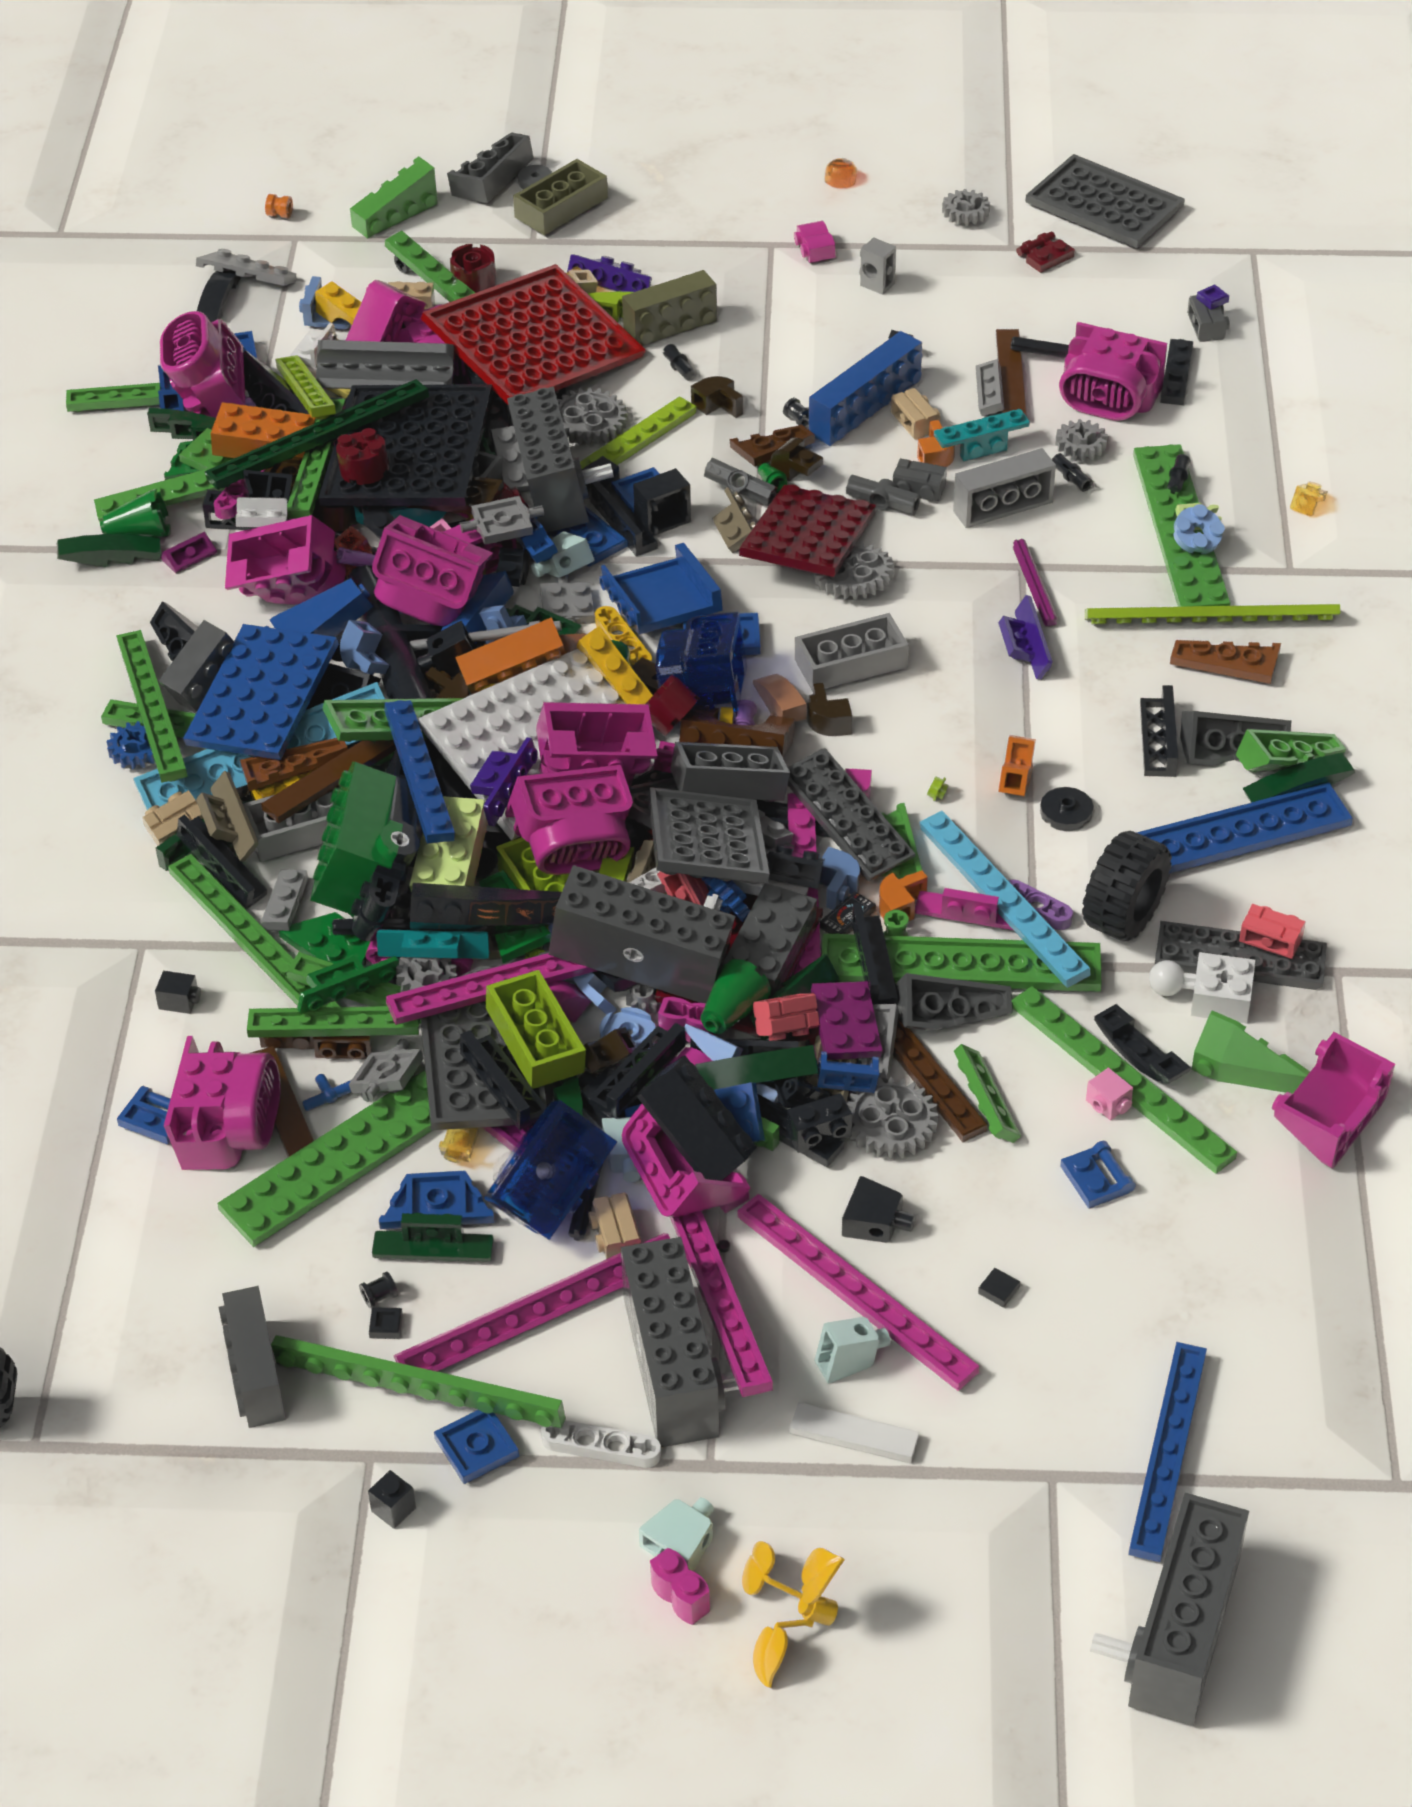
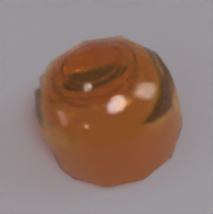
M837 158L827 164L825 183L836 188H847L856 183L857 167L853 161Z

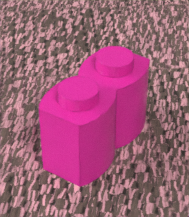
M823 220L797 225V232H794V240L796 245H800L803 258L806 257L809 263L836 258L834 239L828 232Z
M666 997L663 999L658 1011L659 1027L668 1031L675 1023L683 1027L689 1024L714 1036L718 1035L706 1030L701 1022V1014L706 1003H690L677 997ZM685 1031V1040L690 1043L691 1037Z
M667 1548L650 1560L651 1584L654 1591L660 1598L672 1603L674 1612L681 1620L693 1625L710 1612L709 1587L706 1581L699 1574L688 1569L686 1561L678 1552Z

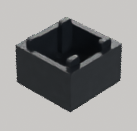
M676 468L633 484L634 514L653 536L691 522L690 483Z

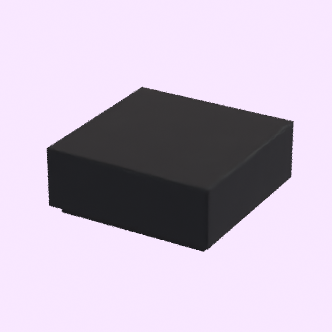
M994 1267L978 1287V1294L1004 1308L1020 1288V1281Z
M372 1307L369 1338L400 1339L403 1318L402 1308Z

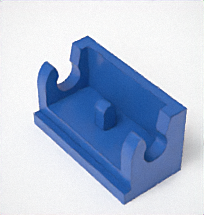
M821 1051V1058L818 1060L819 1074L817 1087L875 1093L879 1078V1057L873 1056L870 1065L827 1061V1052Z

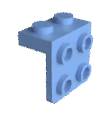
M312 276L309 285L305 286L304 298L300 299L299 311L303 313L304 326L326 328L330 323L316 313L315 291L322 288L321 277ZM342 318L332 323L339 330L350 327V323Z

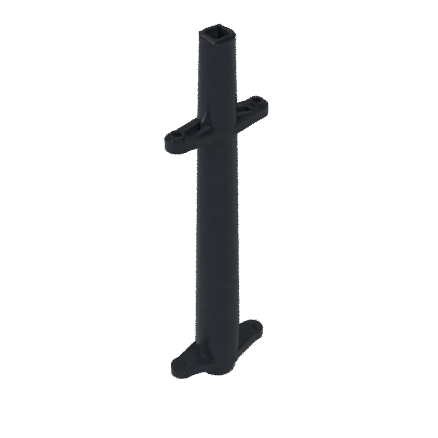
M364 565L352 569L348 579L351 578L357 586L361 583L371 595L367 599L373 605L370 610L360 617V620L368 622L382 634L375 653L389 664L386 674H380L388 699H434L410 641L428 639L440 632L442 626L404 624L398 611L384 605L376 598L374 589L378 577L373 573L372 565ZM342 635L336 636L339 645L332 657V660L342 662L340 654ZM428 649L421 650L422 654L427 653ZM429 739L424 740L442 795L445 797L477 799ZM487 825L475 879L488 875L496 867L498 862L496 847L513 841L499 825ZM417 850V852H416V854H415V856H414V858H413L411 864L409 865V866H411V867H414V865H415V861H416V857H417L418 850Z

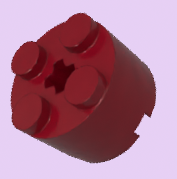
M465 244L453 250L451 253L452 257L450 258V270L458 280L466 284L475 293L496 285L495 258L492 249L481 244L480 248L473 247V244Z
M366 428L361 432L338 437L336 451L341 477L345 481L350 483L349 479L356 480L357 484L360 485L371 484L381 480L384 477L383 473L385 471L388 472L389 463L385 440L382 436L376 434L374 429Z
M672 674L646 702L649 705L652 725L662 735L666 736L696 704L700 697Z

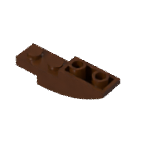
M370 1036L259 1037L261 1048L274 1046L275 1049H314L316 1058L358 1060L366 1059L372 1053Z

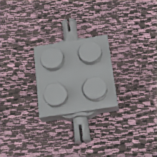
M520 496L472 506L474 520L460 522V529L462 533L476 530L481 534L484 544L520 538L533 534L530 518L544 516V509L542 505L527 508L522 503Z
M567 574L564 578H558L559 583L540 584L543 609L578 624L594 623L595 613L590 582L569 583Z
M403 1038L391 1050L370 1053L349 1083L352 1094L362 1093L364 1101L369 1102L370 1100L372 1102L379 1092L390 1091L394 1093L403 1090L424 1059L421 1049L407 1050L410 1043L407 1039Z

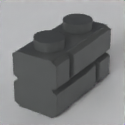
M1197 295L1190 296L1187 313L1200 342L1210 341L1211 339L1213 341L1223 340L1226 330H1229L1230 326L1229 317L1224 316V306L1221 305L1210 310L1196 299Z
M900 458L893 473V482L897 488L917 493L923 499L939 501L946 486L947 467Z

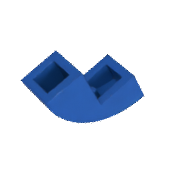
M159 364L160 390L158 394L160 408L185 411L183 399L173 389L170 378Z

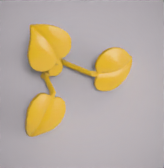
M759 1541L754 1545L752 1555L748 1558L742 1575L744 1591L749 1595H756L761 1591L764 1582L799 1598L798 1612L804 1618L803 1620L777 1622L774 1629L767 1626L760 1633L754 1647L753 1665L757 1677L766 1687L772 1688L773 1678L786 1653L788 1638L783 1628L797 1626L813 1627L814 1622L830 1626L835 1621L838 1613L837 1602L821 1595L845 1561L843 1557L835 1555L824 1548L814 1549L807 1558L802 1570L801 1578L804 1585L802 1586L803 1593L770 1578L768 1575L775 1564V1553L772 1546L763 1541Z

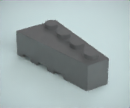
M511 132L492 144L491 150L478 153L477 159L471 163L469 161L462 163L460 170L448 172L447 176L451 195L479 201L480 203L490 202L522 168L526 167L534 159L530 136Z

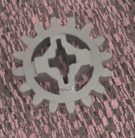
M967 189L963 191L955 190V194L948 193V197L943 198L942 213H944V217H949L950 222L957 221V225L961 224V222H964L966 226L971 223L976 225L977 220L983 222L984 218L989 216L990 202H988V197H983L982 192L977 194L975 190L967 192Z
M1078 419L1077 423L1070 420L1068 425L1062 424L1061 429H1057L1055 446H1058V452L1064 451L1065 457L1072 455V460H1075L1077 457L1081 458L1082 461H1085L1086 457L1093 460L1095 454L1101 456L1102 451H1106L1108 434H1105V428L1099 429L1098 423L1091 425V420L1086 421V423L1082 422L1081 419Z
M401 957L399 965L396 967V984L400 985L401 992L457 978L456 965L451 964L452 958Z

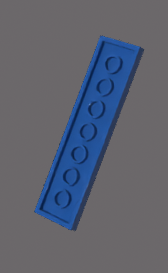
M1328 782L1136 833L1162 843L1168 848L1172 857L1170 860L1172 863L1169 871L1170 874L1352 825L1353 818Z

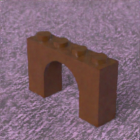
M695 704L681 719L679 742L778 747L783 758L793 744L794 718L770 715L762 724L736 725L718 720L719 708Z

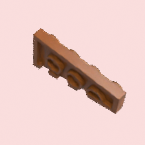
M1176 640L1170 657V664L1271 684L1281 643H1272V647L1260 646L1259 642H1249L1248 646H1235L1233 642L1223 641L1219 645H1211L1209 641Z
M337 738L286 749L281 760L255 756L242 759L240 763L250 792L321 767L348 750L345 741H338Z

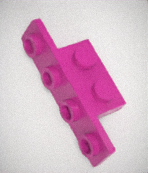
M944 888L943 894L927 891L919 892L915 906L916 914L1013 930L998 914L999 897L949 888Z

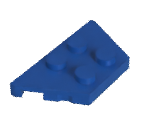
M466 1171L406 1174L400 1184V1189L394 1193L390 1200L389 1209L385 1215H381L379 1218L380 1229L401 1228L402 1213L462 1215L463 1225L494 1223L492 1209H488L483 1201V1196L472 1185V1180Z

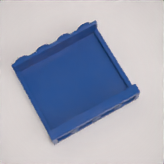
M685 543L675 545V559L612 576L605 565L601 566L602 576L599 577L601 588L603 591L606 590L608 592L611 602L617 604L619 613L625 615L628 625L630 627L633 626L638 635L723 611L721 589Z

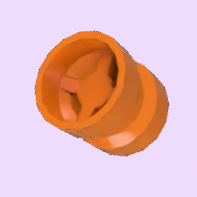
M268 194L265 202L266 215L274 217L278 214L282 218L289 219L293 210L292 197H278L276 194Z

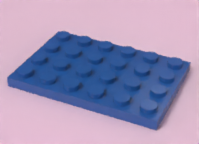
M243 624L234 640L235 643L231 652L224 659L183 740L186 746L281 760L339 643L337 637Z

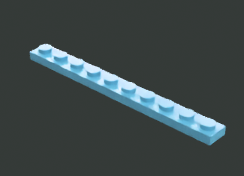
M942 810L919 822L923 833L980 894L999 897L998 914L1067 988L1091 976L1089 966Z

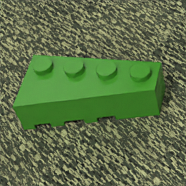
M421 157L415 158L413 165L409 168H402L398 171L399 175L392 181H385L381 184L379 191L375 194L373 192L369 193L350 208L352 227L366 238H369L437 205L435 168Z

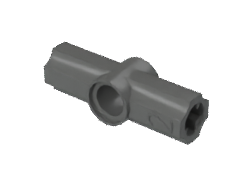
M713 457L705 467L704 477L729 487V489L766 506H769L776 496V486ZM740 476H744V485L737 488L736 480Z
M851 475L846 486V494L869 501L870 504L876 505L877 510L881 511L890 507L915 515L921 500V495L897 488L896 484L889 479H881L879 482Z

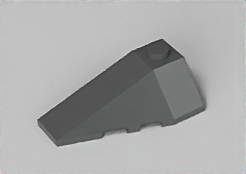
M1183 711L1180 740L1187 763L1214 766L1238 760L1236 753L1247 729L1291 732L1292 720Z
M906 973L895 984L898 996V1017L905 1028L934 1031L1012 1013L1011 986Z

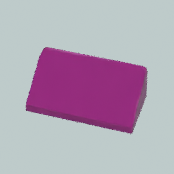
M204 531L163 551L161 559L174 573H177L216 554L218 551Z

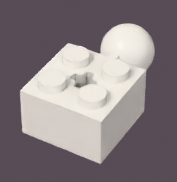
M1199 952L1196 974L1184 973L1181 966L1176 962L1164 960L1152 967L1149 974V983L1152 989L1162 996L1175 995L1182 988L1194 990L1191 1016L1208 1018L1213 1010L1240 1023L1247 1024L1255 960Z

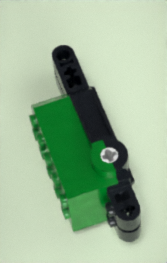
M397 749L385 772L357 762H352L349 770L342 772L339 780V786L341 787L340 789H334L330 799V803L333 806L330 807L326 817V822L328 823L322 835L321 841H323L317 857L319 863L313 875V880L315 881L310 901L348 913L353 918L352 931L354 935L363 941H373L377 938V931L382 929L397 899L399 885L405 883L408 867L420 846L419 838L415 833L418 814Z

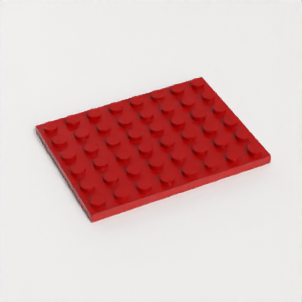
M557 264L424 311L421 316V320L445 344L455 345V353L486 384H492V390L507 404V398L514 397L517 394L534 392L540 388L554 386V390L558 391L641 358L646 351L639 342Z

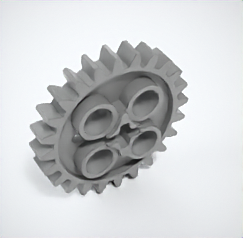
M589 387L587 392H584L579 388V393L571 390L570 396L562 394V399H557L567 437L569 436V442L576 439L578 440V445L583 441H586L588 446H590L591 441H595L597 445H600V440L608 443L609 437L617 438V433L622 434L623 428H626V405H623V400H617V395L609 396V391L601 393V389L598 388L596 392H592L591 387Z
M861 543L859 546L853 547L835 577L814 573L816 585H819L820 590L826 589L827 595L834 592V598L843 595L845 600L849 596H853L854 600H856L858 595L867 598V593L876 595V589L884 591V585H890V580L894 579V563L892 562V557H888V552H882L881 547L874 550L873 544L864 547V543Z
M893 1077L889 1078L888 1083H884L881 1078H878L875 1093L857 1091V1094L851 1093L850 1102H846L853 1114L852 1136L849 1139H857L856 1147L858 1148L866 1145L867 1154L872 1150H877V1157H880L883 1152H887L889 1159H892L893 1154L898 1152L899 1156L904 1158L906 1150L914 1155L916 1146L924 1149L925 1141L931 1142L933 1133L937 1132V1104H932V1095L925 1096V1088L916 1091L915 1082L906 1086L904 1078L899 1083H894Z

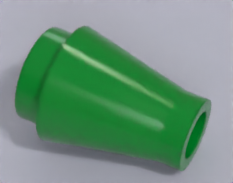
M763 463L759 466L758 474L763 481L777 487L776 493H779L781 488L787 485V476L784 472L770 466L768 463Z

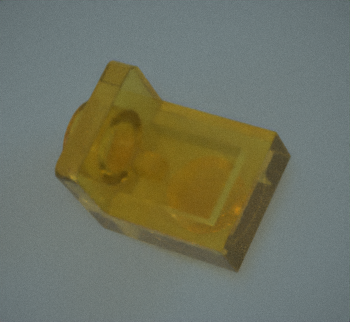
M1308 481L1307 484L1297 485L1290 509L1312 516L1317 503L1325 501L1328 491L1321 489L1322 485Z
M479 1128L447 1129L444 1141H440L439 1150L444 1159L454 1163H460L461 1160L469 1162L480 1131Z

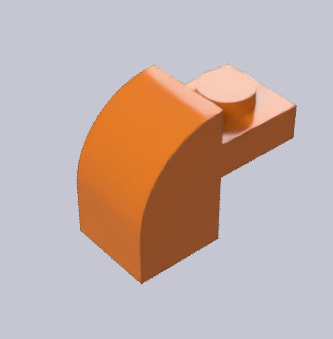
M939 420L930 421L929 437L918 439V461L948 467L954 461L955 446L942 448L934 437V430L942 429Z
M1014 735L1009 736L998 792L1020 796L1026 795L1032 774L1036 739Z
M923 870L906 875L901 879H898L894 873H891L883 879L879 889V913L883 920L885 914L891 910H901L908 915L909 921L914 920L915 900L918 899L920 891H927L928 877Z

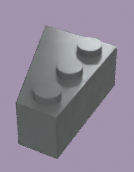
M203 620L159 679L160 684L180 705L196 714L224 659L231 652L235 642L227 632Z

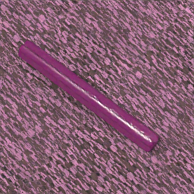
M1016 539L1013 542V550L1042 621L1046 627L1055 626L1057 624V615L1028 545L1024 539Z

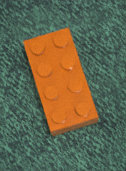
M222 402L211 431L212 455L229 458L239 457L314 424L315 417L312 418L310 414ZM305 452L300 453L295 457L303 458Z
M551 617L455 658L466 685L473 695L481 689L490 686L489 684L503 682L548 661L560 658L566 654V651Z

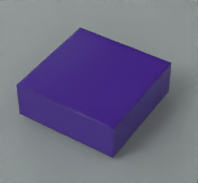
M1214 284L1198 291L1196 299L1212 310L1228 303L1229 295Z

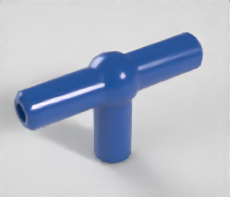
M319 1074L315 1077V1081L322 1093L304 1100L302 1105L305 1111H310L323 1104L334 1103L339 1097L351 1093L350 1081L332 1088L326 1076Z

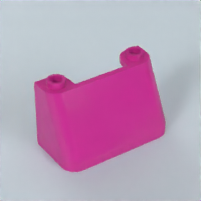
M375 280L366 288V293L345 341L395 342L403 321L411 322L412 317L410 315L414 312L422 313L426 303L386 282Z
M1333 1032L1327 1041L1323 1039L1319 1043L1315 1051V1055L1318 1056L1317 1063L1293 1094L1290 1092H1286L1284 1095L1279 1094L1272 1105L1274 1117L1321 1163L1332 1169L1338 1164L1382 1106L1388 1094L1395 1068V1063L1336 1032Z
M641 1104L623 1128V1145L657 1208L666 1217H679L740 1201L751 1189L745 1177L738 1172L730 1173L722 1181L708 1180L704 1178L701 1172H695L643 1104Z

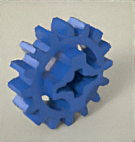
M137 721L134 726H131L128 722L126 723V728L123 729L118 726L117 733H110V739L107 740V750L109 758L113 759L114 764L121 763V768L131 765V769H135L136 765L145 768L146 762L155 763L144 726H141L140 721Z
M706 876L701 878L711 890L707 896L717 894L719 895L718 899L723 900L720 908L722 912L727 914L732 912L740 921L744 922L750 909L743 900L747 896L733 880L722 881L715 877Z

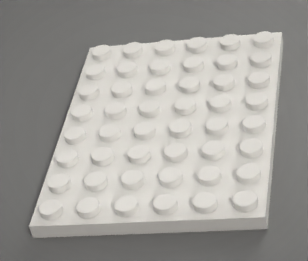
M576 649L562 655L560 658L548 661L419 718L418 723L423 733L471 790L470 784L492 751L517 753L527 737L533 739L534 746L538 751L537 761L533 764L527 775L539 774L541 759L536 726L543 702L625 703L603 675L592 666L585 654ZM654 735L655 744H656V749H657V748H659L660 741H659V739ZM651 759L650 766L646 772L651 770L654 765V759ZM644 773L635 774L634 779L638 778ZM474 794L477 799H484L485 802L489 797L487 795ZM504 811V814L497 823L507 836L514 840L520 837L514 832L516 819L515 817L506 818Z

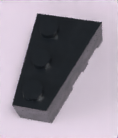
M243 470L244 488L248 498H286L288 504L293 489L292 474Z

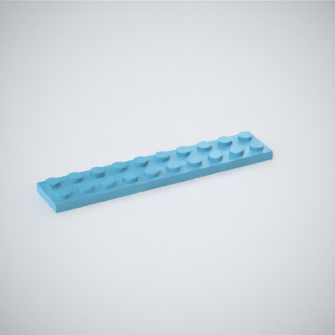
M375 682L332 700L385 698L378 683ZM324 703L305 711L287 749L337 738L322 709ZM360 741L346 742V745L349 746ZM206 749L183 758L188 777L180 778L177 781L161 783L158 770L155 769L137 776L133 780L146 810H148L152 806L158 805L161 807L166 804L169 797L177 792H182L183 794L189 790L195 800L202 792L212 795L211 787L224 771L230 773L236 788L246 785L240 760L255 756Z

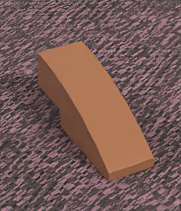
M773 674L753 680L754 687L771 715L794 718L795 722L807 719V703L797 689L782 675Z

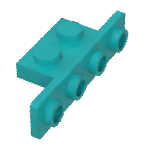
M1021 409L934 430V437L942 448L960 444V457L964 462L1007 451L1008 432L1029 427L1030 421Z
M378 930V956L489 958L488 932Z

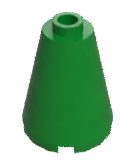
M157 489L150 490L103 515V520L100 521L103 534H128L157 538L168 537L171 534L170 523H165L166 517L169 516L161 493L157 492Z
M732 959L721 967L701 1014V1022L706 1030L715 1034L725 1032L754 1012V1002L767 1000L770 997L771 987L769 981L764 974L761 977L755 971L757 967L754 964L742 959Z

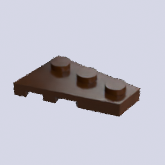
M803 425L774 430L773 435L760 436L758 433L750 435L751 439L749 440L729 439L730 448L755 467L770 461L772 454L792 438L804 439V447L815 443V434Z

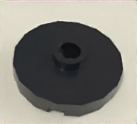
M1058 787L1048 791L1042 797L1040 814L1045 822L1051 823V827L1063 831H1072L1082 828L1083 824L1091 821L1094 806L1092 799L1085 792L1072 787Z

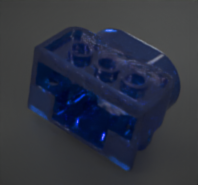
M739 612L699 615L690 618L685 629L663 631L656 651L658 689L673 674L700 697L696 705H709L710 709H716L717 704L732 703L733 712L738 711L747 672Z
M561 1100L553 1101L513 1149L500 1168L496 1180L487 1191L484 1199L520 1225L550 1240L569 1212L573 1214L583 1201L580 1198L586 1188L590 1190L600 1176L597 1171L618 1141ZM540 1163L546 1164L549 1169L548 1177L544 1180L540 1179L536 1173L537 1166Z

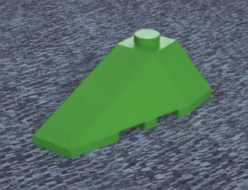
M1247 729L1236 756L1248 771H1272L1318 757L1341 752L1344 754L1346 748L1335 734Z
M1212 1010L1194 1050L1191 1070L1219 1082L1293 1094L1310 1071L1287 1055H1278L1267 1047L1269 1044L1263 1038L1256 1040L1244 1031L1246 1027L1240 1022Z

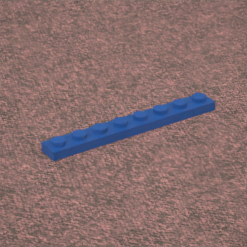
M411 700L385 702V715L426 842L428 844L454 841L455 831Z
M1176 1342L1128 1555L1156 1562L1161 1561L1207 1348Z

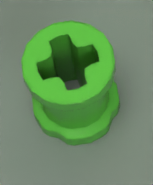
M901 910L887 912L884 916V924L886 926L884 936H908L906 931L909 923L908 915Z

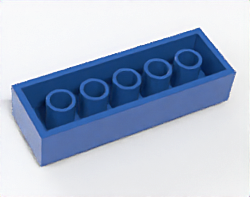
M900 331L809 397V430L815 434V438L829 446L833 445L866 419L872 417L881 408L887 406L894 394L904 393L912 385L918 383L922 376V342Z

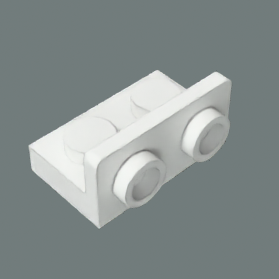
M329 323L324 331L311 328L290 356L298 355L306 366L316 368L318 340H337L334 324Z
M237 498L236 527H261L287 521L286 498Z

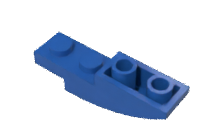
M535 517L530 518L533 534L516 538V540L538 564L551 559L558 550L541 523Z

